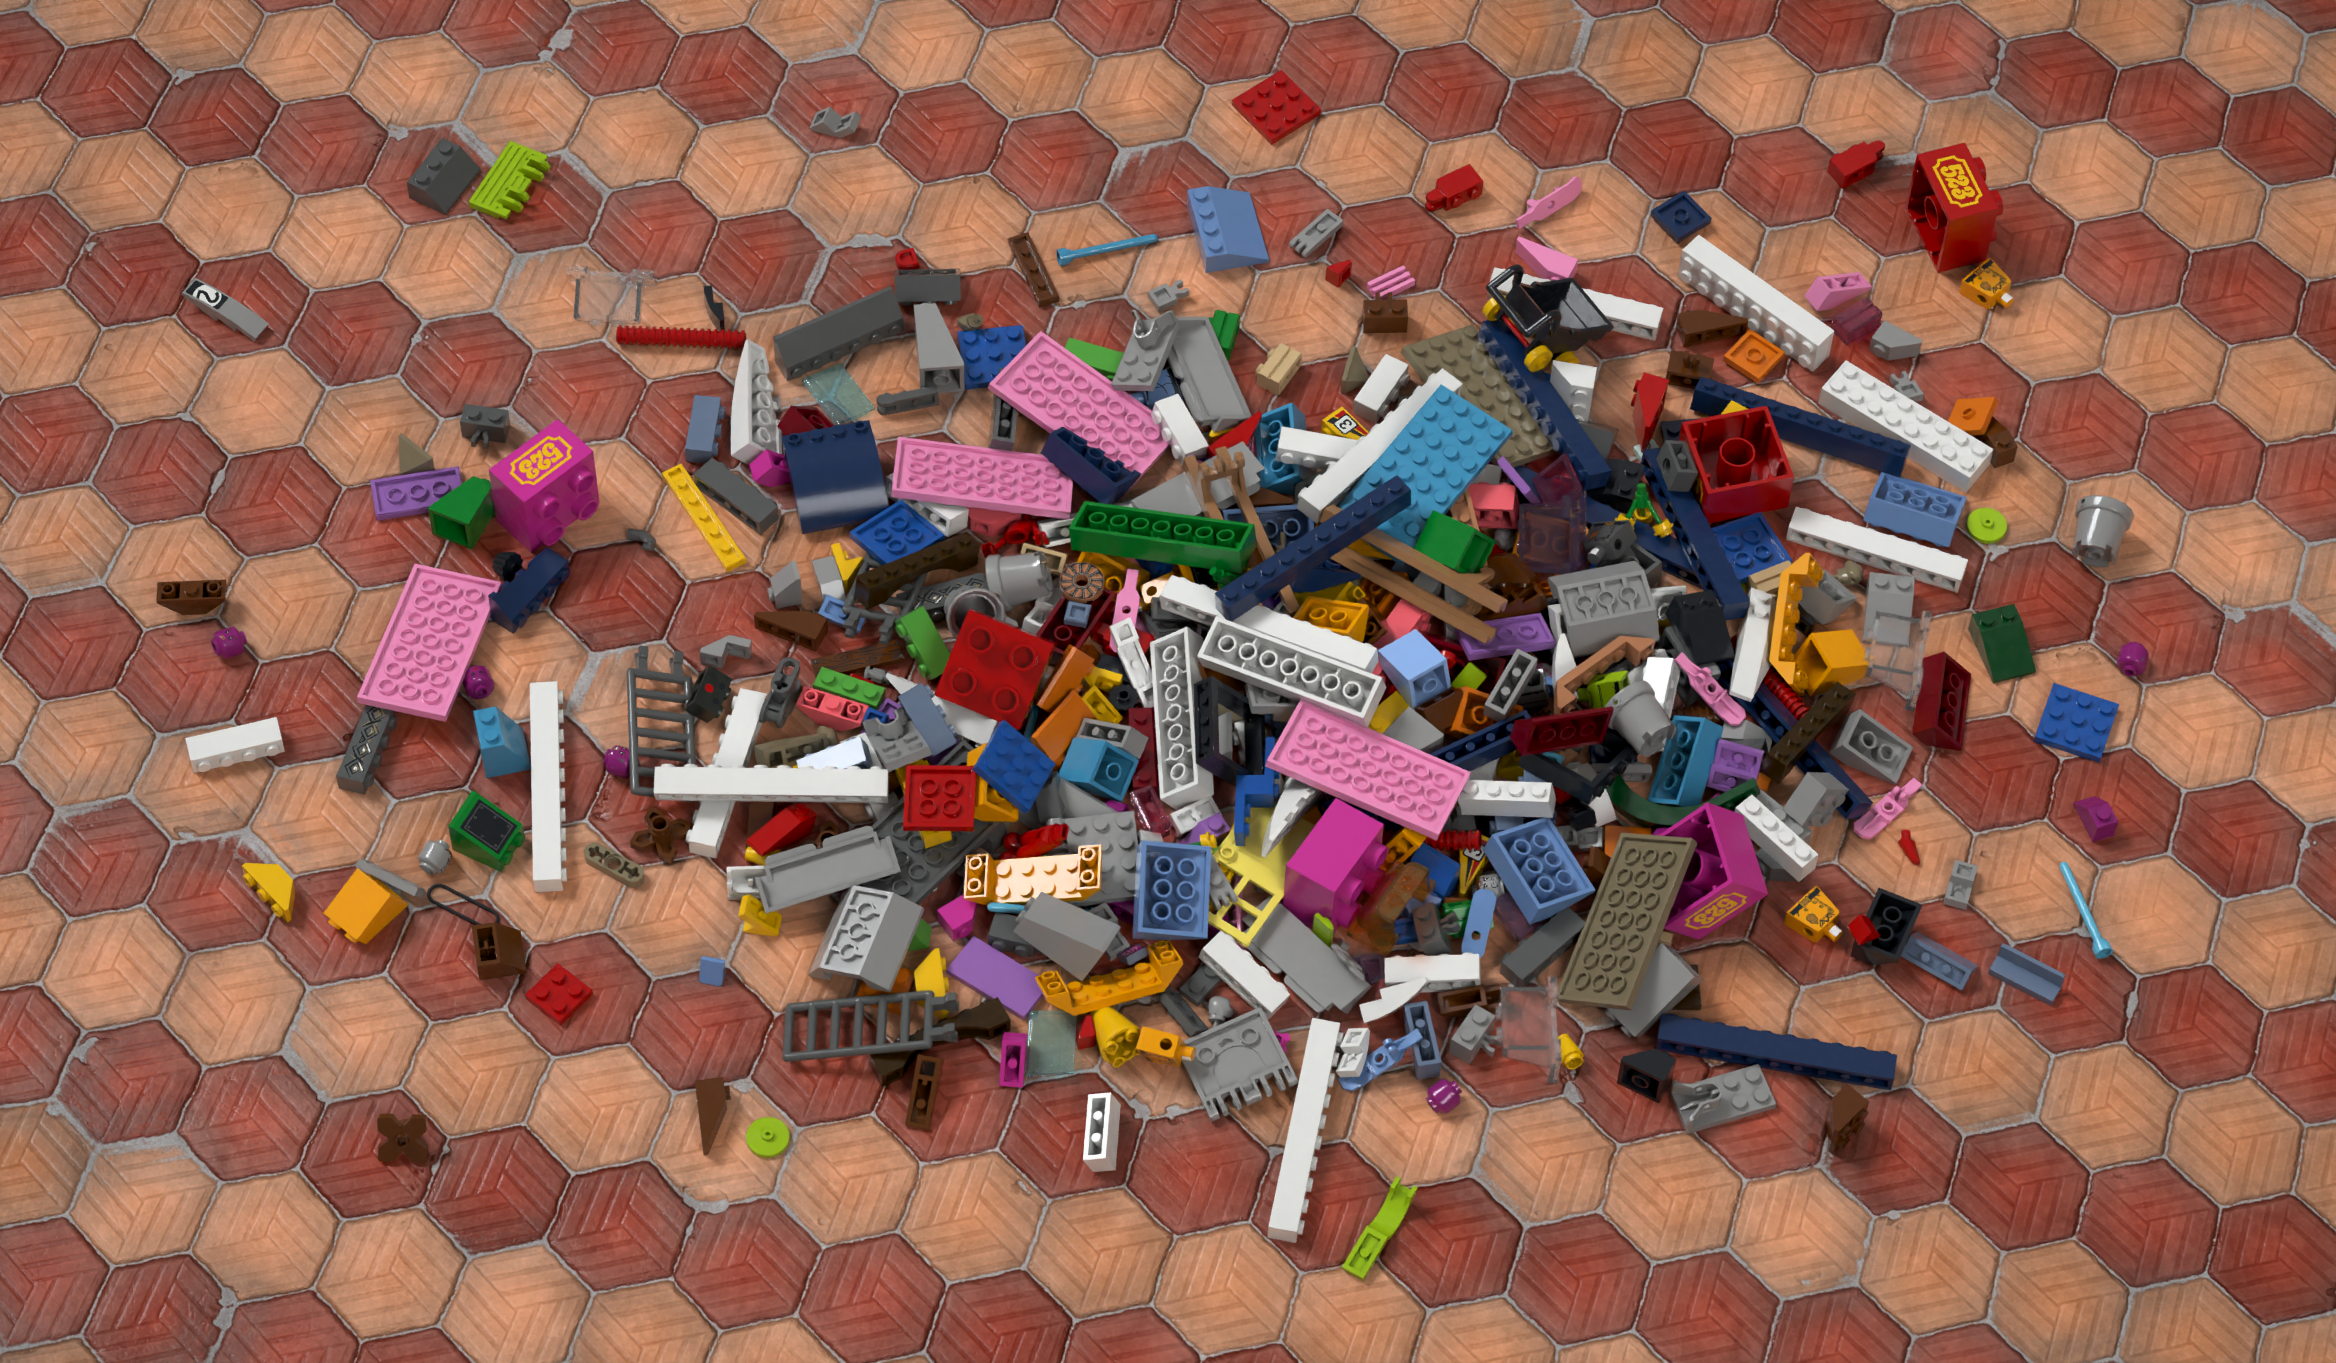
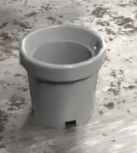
M2101 495L2083 497L2078 500L2075 516L2077 518L2072 554L2076 559L2078 555L2083 557L2082 563L2086 565L2108 567L2110 561H2112V565L2116 562L2124 534L2130 529L2134 513L2128 505L2115 498Z
M1042 551L1004 557L997 554L989 555L986 558L985 571L989 591L999 594L997 597L1002 602L1005 612L1011 611L1014 606L1052 594L1050 592L1053 591L1051 571L1049 567L1046 568V565L1042 564L1043 561H1047Z
M964 585L961 586L962 588L951 591L945 600L944 612L948 629L955 639L958 637L969 609H975L1005 622L1006 615L1002 602L997 595L987 589Z
M1637 681L1626 686L1605 705V707L1612 706L1614 709L1608 727L1616 730L1640 756L1643 754L1644 757L1655 754L1665 746L1662 741L1666 737L1671 740L1676 733V726L1655 698V691L1647 681Z

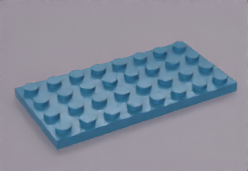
M1441 384L1338 507L1344 510L1398 475L1411 489V505L1378 526L1377 529L1414 548L1416 540L1421 535L1426 520L1432 511L1435 510L1445 515L1512 436L1513 432L1510 428ZM1367 542L1401 566L1404 565L1405 562Z

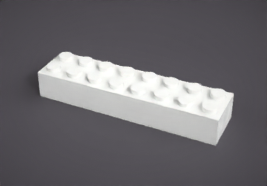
M1700 235L1682 249L1678 277L1683 282L1690 284L1700 294L1707 296L1717 306L1722 307L1732 316L1747 318L1748 327L1752 331L1759 333L1766 340L1783 350L1786 355L1791 356L1801 366L1808 368L1810 371L1813 372L1829 357L1834 336V330Z
M1846 360L1821 388L1818 404L1856 427L1910 444L1911 447L1908 454L1910 460L1965 493L1990 465L1994 449Z
M1218 616L1215 617L1197 655L1201 665L1297 702L1302 699L1367 728L1386 689L1384 680L1380 676Z
M1189 627L1150 642L1160 800L1175 810L1214 795L1213 773L1196 764L1194 684L1203 680L1199 671V659L1197 657L1203 644V637Z

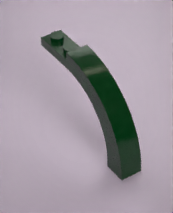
M1619 775L1610 788H1605L1614 809L1630 821L1642 827L1651 828L1654 831L1657 828H1670L1707 802L1733 811L1749 796L1753 795L1757 798L1761 794L1756 780L1752 778L1705 803L1689 807H1667L1643 799L1632 791Z

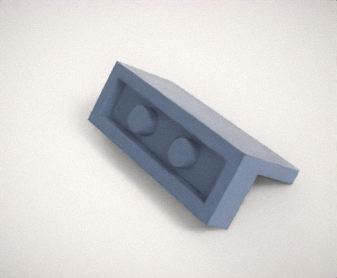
M1920 932L1910 936L1900 955L1960 990L1965 988L1971 974L1978 968L1977 964Z
M2002 943L1998 955L1988 972L1989 975L2052 1006L2062 989L2066 977L2064 973L2005 943Z

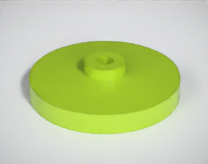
M1979 508L1968 516L1966 528L1968 534L1974 540L1984 544H1992L2004 537L2007 530V522L2005 517L1997 510Z
M763 1117L754 1121L746 1133L748 1148L753 1154L762 1158H773L782 1154L788 1147L790 1140L787 1126L781 1120L773 1117Z

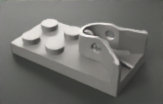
M1132 310L1131 312L1135 318L1133 333L1111 386L1114 391H1154L1180 325L1173 310H1169L1153 320H1141L1138 312Z
M903 706L893 711L896 719L888 724L881 723L878 717L862 721L872 748L888 772L932 755L928 744L910 720Z
M1759 1064L1691 1084L1679 1083L1675 1080L1671 1083L1669 1093L1686 1134L1776 1108L1775 1099Z

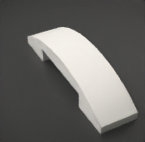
M1129 617L1109 626L1129 681L1132 687L1136 689V693L1139 694L1138 699L1143 708L1154 707L1152 671L1138 641L1139 636Z

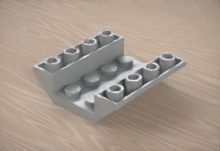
M1636 561L1548 577L1553 599L1558 598L1568 630L1566 638L1573 658L1593 655L1619 636L1652 638L1655 642H1659L1655 603L1645 571Z
M856 885L851 886L841 895L808 975L829 981L832 974L862 979L871 989L891 992L925 909L894 892Z

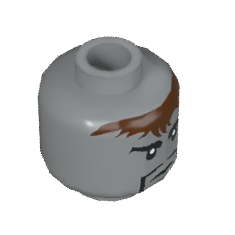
M440 839L437 842L428 841L417 857L420 863L419 867L430 875L443 873L453 857L449 850V844Z
M1498 874L1478 876L1476 884L1472 885V895L1481 888L1493 891L1497 898L1496 904L1501 903L1503 898L1507 897V888Z

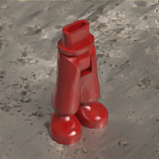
M1055 823L1024 832L1021 836L1016 832H1010L1003 838V843L1008 851L1001 853L999 860L1039 857L1059 847L1067 839L1069 827L1066 823L1061 825Z

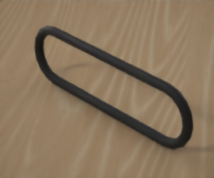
M435 884L428 889L427 898L430 902L474 925H480V923L431 898V891L437 887L444 888L493 913L496 916V923L500 921L499 915L495 910L446 885Z

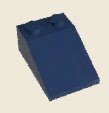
M1329 558L1289 585L1294 592L1313 593L1360 579L1361 574Z

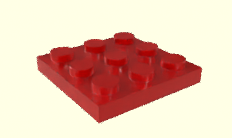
M1282 70L1232 99V106L1271 145L1321 115V108Z
M906 765L903 831H974L977 773L972 770L974 766Z

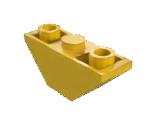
M244 863L242 865L244 873L242 878L249 887L253 886L257 890L259 898L264 903L267 901L271 905L272 911L278 918L282 916L287 923L291 921L296 892L293 879L279 864Z
M935 948L914 971L915 992L932 990L935 997H942L946 995L945 991H949L948 977H943L942 972L946 971L945 956L940 957L939 948ZM925 1000L917 1001V1004L925 1009ZM936 1010L934 1011V1016L940 1020L948 1018V1012L950 1011Z

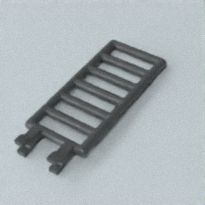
M866 553L857 575L869 571L870 568L880 567L882 564ZM928 572L916 577L914 584L906 583L898 589L910 592L907 600L890 597L886 602L882 603L903 608L900 616L853 607L856 601L854 597L855 578L842 608L843 614L849 615L844 623V628H847L845 637L854 639L860 619L866 618L884 622L879 629V634L881 635L879 642L880 644L889 645L893 629L896 625L894 621L912 611Z
M639 646L638 653L634 654L636 668H629L626 672L630 791L633 795L655 798L654 788L639 786V776L654 778L655 769L640 767L638 756L696 765L694 715L685 710V714L638 708L636 697L684 704L685 709L693 690L692 678L684 676L682 672L683 652H673V658L669 659L670 674L649 671L647 665L648 647ZM636 678L683 684L684 695L636 688ZM637 717L685 723V734L637 727ZM638 736L686 743V753L638 747Z
M932 990L789 1003L785 1008L782 1059L785 1062L925 1050L932 1047L933 1041L958 1042V1032H955V1023L933 1028L934 1011H959L957 994L954 992L942 997H935ZM925 1000L923 1040L909 1041L911 1001ZM902 1002L900 1042L886 1043L888 1003ZM878 1005L876 1044L862 1046L864 1006ZM855 1007L853 1047L839 1048L841 1008ZM832 1009L829 1049L815 1050L818 1010ZM808 1011L806 1051L792 1052L795 1012Z

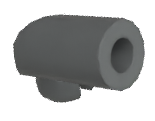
M628 529V540L642 541L643 550H654L656 539L649 532Z

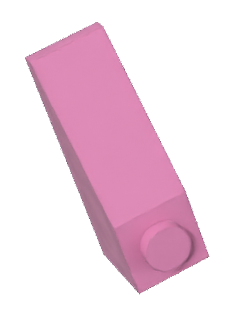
M1518 236L1515 253L1541 279L1553 281L1574 278L1578 259Z
M1860 272L1822 276L1815 279L1805 297L1817 311L1828 310L1869 291L1872 286Z

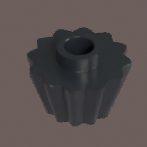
M501 552L494 557L492 568L502 580L510 582L514 580L515 573L523 568V559L516 552Z
M1120 684L1119 686H1114L1113 690L1109 691L1108 701L1120 715L1125 716L1128 714V708H1135L1138 704L1139 694L1136 693V689L1132 688L1131 685L1125 686Z

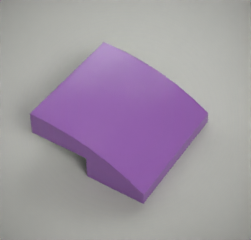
M1720 739L1714 762L1711 766L1707 787L1727 792L1752 778L1757 782L1765 751Z

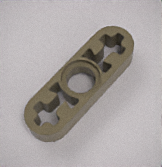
M591 843L585 847L584 856L588 865L628 887L636 888L643 884L645 879L644 870L640 865L599 843ZM599 852V856L595 855L594 857H591V853L595 854ZM612 861H618L621 865L618 869H610L608 864ZM635 873H638V877L634 876L631 879L629 876V874L634 875Z

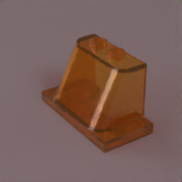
M1396 860L1347 929V936L1387 957L1399 940V935L1395 933V921L1412 897L1425 903L1436 887V881L1430 878V869L1416 862H1410L1405 865Z

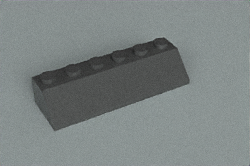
M886 287L774 336L775 363L785 379L789 381L799 378L805 373L820 369L830 362L838 361L846 355L856 353L862 348L871 344H877L881 340L895 336L903 331V315L892 287Z

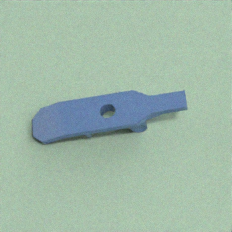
M1481 888L1473 894L1461 947L1462 954H1479V958L1484 955L1497 900L1493 891ZM1474 931L1480 932L1481 937L1479 940L1472 938Z
M1415 1029L1405 1037L1395 1041L1391 1038L1384 1040L1383 1046L1366 1056L1360 1077L1338 1078L1343 1089L1352 1092L1366 1085L1401 1061L1406 1050L1424 1039L1419 1029ZM1383 1056V1060L1378 1062L1379 1057Z

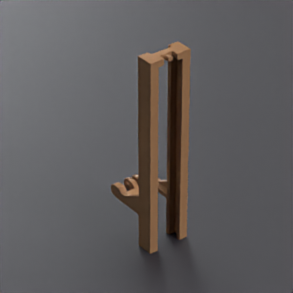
M1226 446L1215 449L1217 458L1213 459V466L1210 468L1206 462L1198 464L1194 455L1184 458L1183 469L1206 518L1224 520L1210 491L1211 481L1225 477L1245 522L1255 525L1257 548L1263 561L1273 556L1275 552L1246 491L1243 473L1245 458L1241 451L1234 453V461H1232ZM1287 585L1278 591V594L1287 611L1283 614L1293 618L1300 607L1290 585Z
M1333 504L1325 508L1320 522L1327 521L1342 511V509ZM1377 528L1361 538L1468 597L1467 603L1457 608L1348 547L1330 557L1332 560L1361 574V576L1484 644L1494 639L1497 629L1475 618L1474 615L1481 611L1483 605L1498 613L1500 610L1504 611L1508 603L1507 599L1489 590L1490 585L1487 582L1493 579L1495 571L1492 568L1483 567L1479 573L1459 574Z

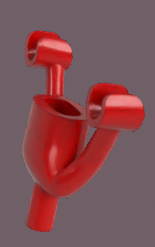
M1023 514L1021 520L1012 522L1007 527L999 542L995 545L992 542H987L980 549L984 558H987L990 554L997 555V550L1006 543H1024L1032 532L1036 546L1039 547L1043 543L1049 545L1050 542L1044 531L1040 532L1037 522L1031 520V515Z

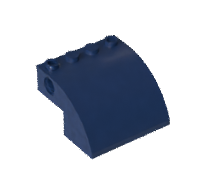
M869 420L782 436L784 458L792 484L794 506L802 534L864 523L889 507L880 459Z

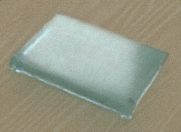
M841 363L805 377L802 380V383L835 425H844L875 410L874 405Z
M1063 1010L1029 1012L1026 1077L1074 1074L1077 1015L1073 1016Z

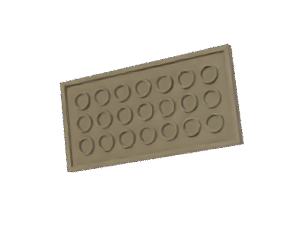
M1473 325L1403 346L1401 354L1425 383L1431 374H1436L1443 368L1463 383L1460 397L1512 430V436L1492 458L1491 462L1493 465L1499 466L1497 460L1502 456L1514 468L1557 453L1547 437L1542 433L1541 428L1532 418L1530 412L1522 404L1519 396L1511 388L1508 380L1500 372L1499 367L1490 357L1484 345L1479 341L1477 337L1479 332Z
M1633 833L1620 834L1555 996L1557 1001L1568 1004L1632 1010L1697 846V842L1693 838Z

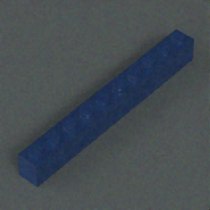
M1497 320L1483 321L1477 336L1479 341L1484 345L1490 357L1499 367L1500 372L1508 380L1511 388L1514 389L1522 404L1525 405L1532 418L1541 428L1542 433L1552 444L1553 449L1558 453L1575 481L1583 491L1606 486L1612 470L1543 370L1530 372L1524 365L1526 358L1524 351L1526 347L1505 322L1502 323Z
M1700 377L1694 390L1691 410L1709 416L1721 415L1731 400L1748 409L1768 406L1780 439L1899 478L1906 465L1911 445L1900 440H1894L1878 433L1851 426L1838 420H1833L1817 413H1811L1795 406H1790L1774 399H1768L1704 377Z
M1661 448L1644 450L1640 464L1645 465L1644 476L1666 518H1668L1670 523H1673L1672 530L1703 590L1713 591L1722 606L1725 620L1745 618L1747 608L1750 606L1749 597L1744 593L1741 582L1733 571L1732 564L1728 562L1724 549L1720 547L1715 532L1710 528L1708 519L1701 510L1700 503L1696 501L1693 495L1692 488H1690L1689 492L1669 491L1656 460Z
M1521 465L1515 467V471L1545 506L1540 511H1537L1539 513L1585 525L1589 530L1594 522L1615 521V518H1618L1621 513L1612 509L1609 505L1593 500L1588 495L1574 491L1569 486H1563L1547 476H1542L1528 467ZM1510 478L1505 482L1514 485ZM1516 487L1519 503L1535 510ZM1634 519L1636 523L1633 527L1637 536L1635 543L1662 561V571L1703 589L1679 541L1670 534L1663 538L1660 535L1654 536L1655 531L1651 525Z
M1398 475L1394 476L1215 593L1216 609L1226 620L1234 621L1411 505V489Z
M1734 658L1714 662L1719 666L1721 672L1718 680L1729 692ZM1761 682L1751 702L1735 697L1776 743L1798 722L1794 715L1763 682ZM1816 739L1796 763L1805 775L1807 772L1830 773L1849 789L1845 795L1844 802L1836 808L1845 819H1860L1873 804L1870 798Z
M1525 709L1432 752L1430 755L1470 772L1517 750L1510 738L1515 720L1531 717ZM1335 798L1321 804V816H1323ZM1337 798L1370 817L1376 815L1370 811H1367L1363 808L1346 802L1340 798Z
M1661 1014L1656 1049L1659 1051L1746 1066L1759 1064L1760 1068L1890 1091L1894 1082L1897 1055L1891 1054L1888 1051L1867 1050L1865 1047L1844 1046L1837 1042H1821L1814 1038H1798L1791 1034H1775L1768 1030H1752L1745 1026L1734 1027L1722 1022L1711 1023L1698 1018H1682L1675 1014Z

